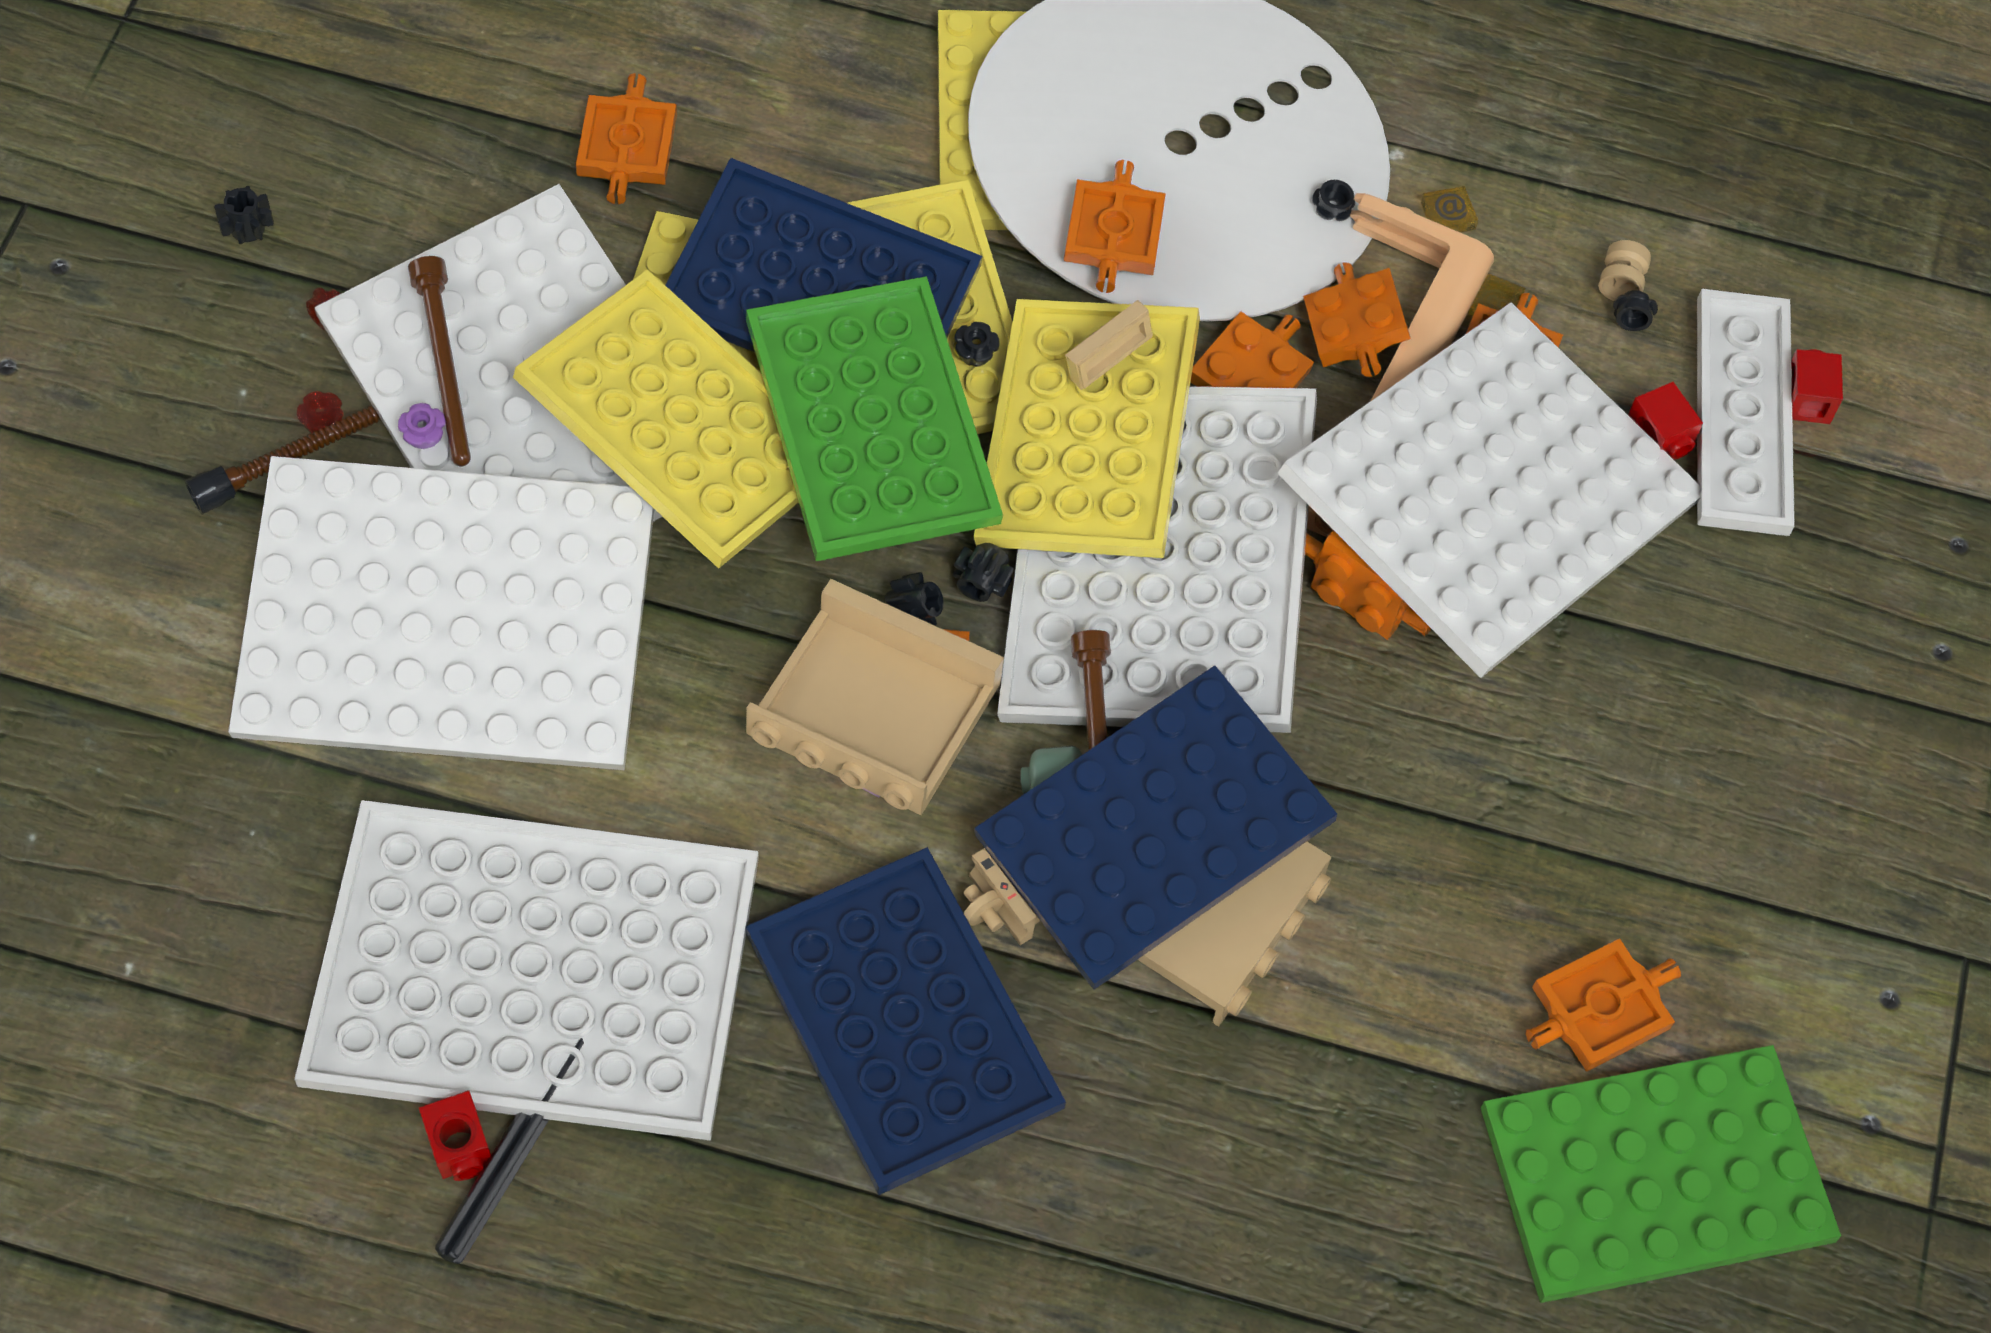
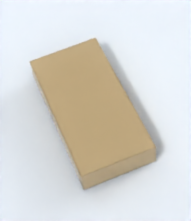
M1139 300L1135 301L1065 354L1071 381L1079 389L1082 390L1088 387L1152 338L1149 311Z

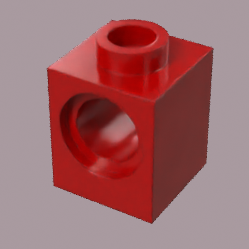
M1797 349L1791 360L1792 420L1831 424L1843 401L1842 354L1826 353L1817 349Z
M1674 381L1635 397L1628 416L1673 460L1682 458L1695 447V440L1703 425V422Z
M470 1090L419 1107L442 1179L453 1176L455 1181H464L478 1176L484 1169L483 1166L491 1157V1153ZM463 1132L471 1135L470 1140L463 1147L451 1149L445 1146L446 1141L453 1134Z

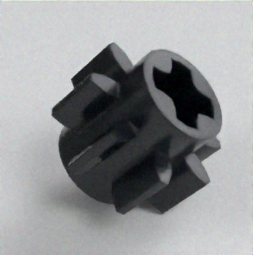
M250 186L225 191L224 204H215L214 206L217 219L219 220L218 224L221 235L224 237L232 234L239 244L252 242L257 239L262 240L265 226H274L267 195L261 194L257 197L256 193L250 189Z
M982 543L977 545L974 552L967 547H963L954 563L956 570L953 573V577L959 579L957 587L965 596L975 601L985 602L990 598L992 592L999 597L1004 596L1012 581L1010 575L1014 569L1007 565L1009 557L1001 548L991 543Z
M922 572L905 575L901 579L890 582L893 590L886 593L884 603L934 626L937 625L935 617L941 614L944 601L940 588L934 582H924Z

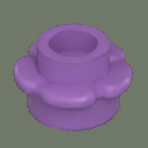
M418 403L412 405L409 412L401 414L398 420V429L400 432H403V439L415 448L427 449L435 446L441 440L446 421L444 414L439 409H432L426 403ZM421 421L426 422L425 427L420 428L417 425Z

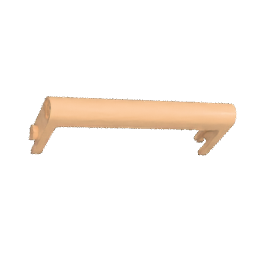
M1356 193L1354 200L1359 204L1357 207L1359 210H1352L1350 217L1355 221L1353 225L1354 230L1439 268L1408 328L1411 339L1403 341L1399 345L1371 399L1372 401L1452 344L1494 262V255L1491 249L1479 240L1417 215L1406 207L1396 206L1365 193ZM1309 506L1307 529L1328 537L1333 529Z

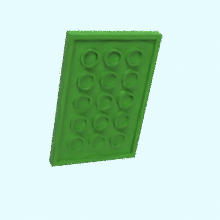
M927 276L746 310L747 326L816 561L1001 524L1003 513Z
M1774 1045L1487 1100L1481 1106V1112L1540 1303L1836 1243L1841 1237Z

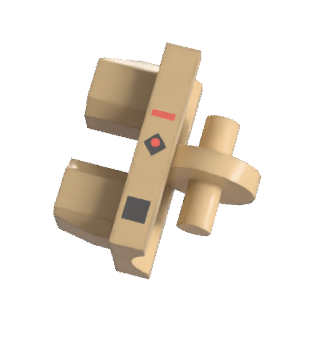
M985 848L973 854L972 861L975 863V866L969 873V878L974 884L963 892L971 903L964 911L970 926L985 922L990 930L995 932L1005 925L1019 945L1032 939L1035 924L1039 923L1040 919L1016 891L1010 880Z

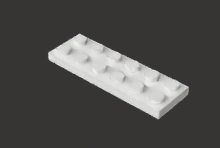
M1701 289L1697 298V415L1703 422V425L1697 436V483L1700 485V498L1697 501V525L1790 536L1794 528L1790 299Z

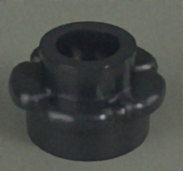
M1335 179L1325 182L1321 189H1316L1312 196V202L1317 206L1316 212L1326 220L1336 218L1337 221H1344L1350 217L1352 208L1355 206V196L1353 189L1347 183ZM1330 201H1335L1337 205L1330 203Z
M1639 290L1628 291L1624 295L1617 297L1613 303V308L1615 309L1614 316L1618 325L1628 331H1641L1648 328L1653 321V315L1658 311L1656 301L1649 299L1648 294Z
M973 322L971 326H961L956 331L954 337L955 342H957L955 350L960 359L972 366L986 364L992 359L993 353L999 349L1000 341L998 335L995 332H991L990 326L983 322ZM974 339H979L981 343L977 345L973 344L972 341Z

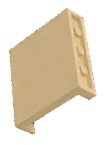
M830 579L822 591L820 612L759 705L750 702L747 706L746 734L752 736L757 743L764 747H776L795 756L799 762L807 767L821 768L840 777L845 784L852 788H864L879 795L897 809H909L922 815L1001 683L1004 657Z
M1308 841L1143 955L1138 961L1216 1010L1212 1023L1219 1027L1228 1013L1237 1016L1243 1009L1252 993V990L1247 988L1254 976L1257 974L1264 978L1279 955V952L1275 951L1274 948L1281 938L1284 937L1289 941L1293 938L1305 918V915L1300 911L1307 901L1311 900L1317 903L1324 894L1331 881V878L1326 875L1331 856Z

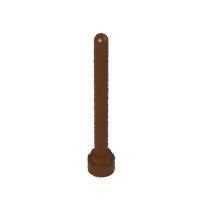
M424 256L409 263L410 283L414 289H417V293L423 296L451 458L456 466L464 467L469 464L471 455L441 295L445 290V284L448 282L446 264L441 257Z
M1085 630L1071 636L1072 657L1077 660V665L1083 668L1088 750L1107 738L1102 666L1107 664L1106 658L1111 655L1110 635L1102 630Z

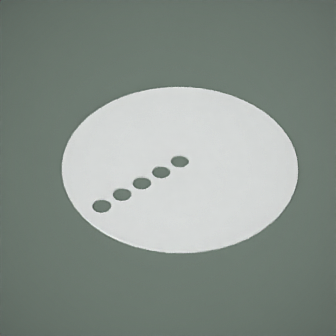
M1044 0L1020 16L1001 34L982 63L971 93L968 113V139L971 156L979 182L992 208L1022 246L1046 267L1073 285L1113 304H1133L1139 300L1143 305L1199 308L1200 321L1233 320L1240 311L1249 317H1257L1286 309L1304 301L1303 296L1327 288L1337 280L1334 274L1335 267L1340 264L1344 274L1343 262L1353 265L1372 240L1371 237L1353 229L1355 221L1351 217L1344 221H1337L1336 218L1326 220L1319 216L1316 212L1317 206L1312 202L1315 190L1321 189L1325 182L1336 179L1347 183L1353 189L1354 196L1356 193H1365L1387 201L1390 180L1388 145L1382 122L1362 82L1347 62L1325 40L1290 14L1264 0ZM1308 66H1319L1330 74L1331 84L1323 89L1311 88L1303 82L1301 71ZM1274 82H1286L1296 89L1298 99L1291 105L1277 104L1268 96L1267 88ZM1241 98L1254 99L1263 106L1264 116L1258 121H1245L1236 115L1233 105ZM1208 114L1220 115L1229 122L1231 130L1225 137L1213 138L1201 130L1199 121ZM1172 131L1187 132L1195 139L1196 149L1187 155L1176 154L1166 146L1165 137ZM1124 160L1122 174H1125L1128 160L1134 164L1131 184L1143 190L1166 193L1153 275L1117 271L1115 290L1106 293L1108 278H1105L1103 292H1100L1096 288L1099 268L1064 261L1077 179L1098 183L1113 181L1116 162ZM1330 201V203L1337 205L1335 201ZM1356 201L1352 210H1359L1357 208L1359 204Z

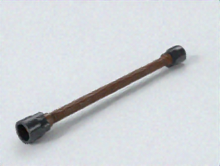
M368 406L367 409H362V412L357 411V415L353 413L351 417L346 416V420L342 418L340 422L335 421V425L331 423L329 427L325 426L324 430L320 428L318 432L314 431L313 435L309 433L308 437L303 436L302 440L299 438L297 442L292 441L291 445L281 446L280 450L270 451L269 455L264 454L263 457H258V460L253 459L252 462H247V465L242 464L241 468L239 466H232L224 470L222 466H219L185 480V484L197 509L201 514H205L234 498L236 495L235 491L245 487L244 484L247 483V480L251 482L253 478L257 479L258 475L268 474L271 456L298 457L300 459L302 455L307 456L308 452L311 454L313 450L318 451L319 447L329 446L330 442L335 443V440L339 441L341 437L346 438V434L350 436L352 433H356L357 430L361 431L363 428H367L368 425L372 426L373 422L378 423L379 420H382L374 407Z

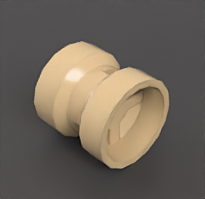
M1631 240L1613 242L1608 247L1606 253V268L1602 271L1598 285L1600 292L1612 301H1615L1617 297L1624 295L1628 291L1639 290L1643 292L1645 286L1644 275L1647 273L1651 261L1650 251L1644 245Z

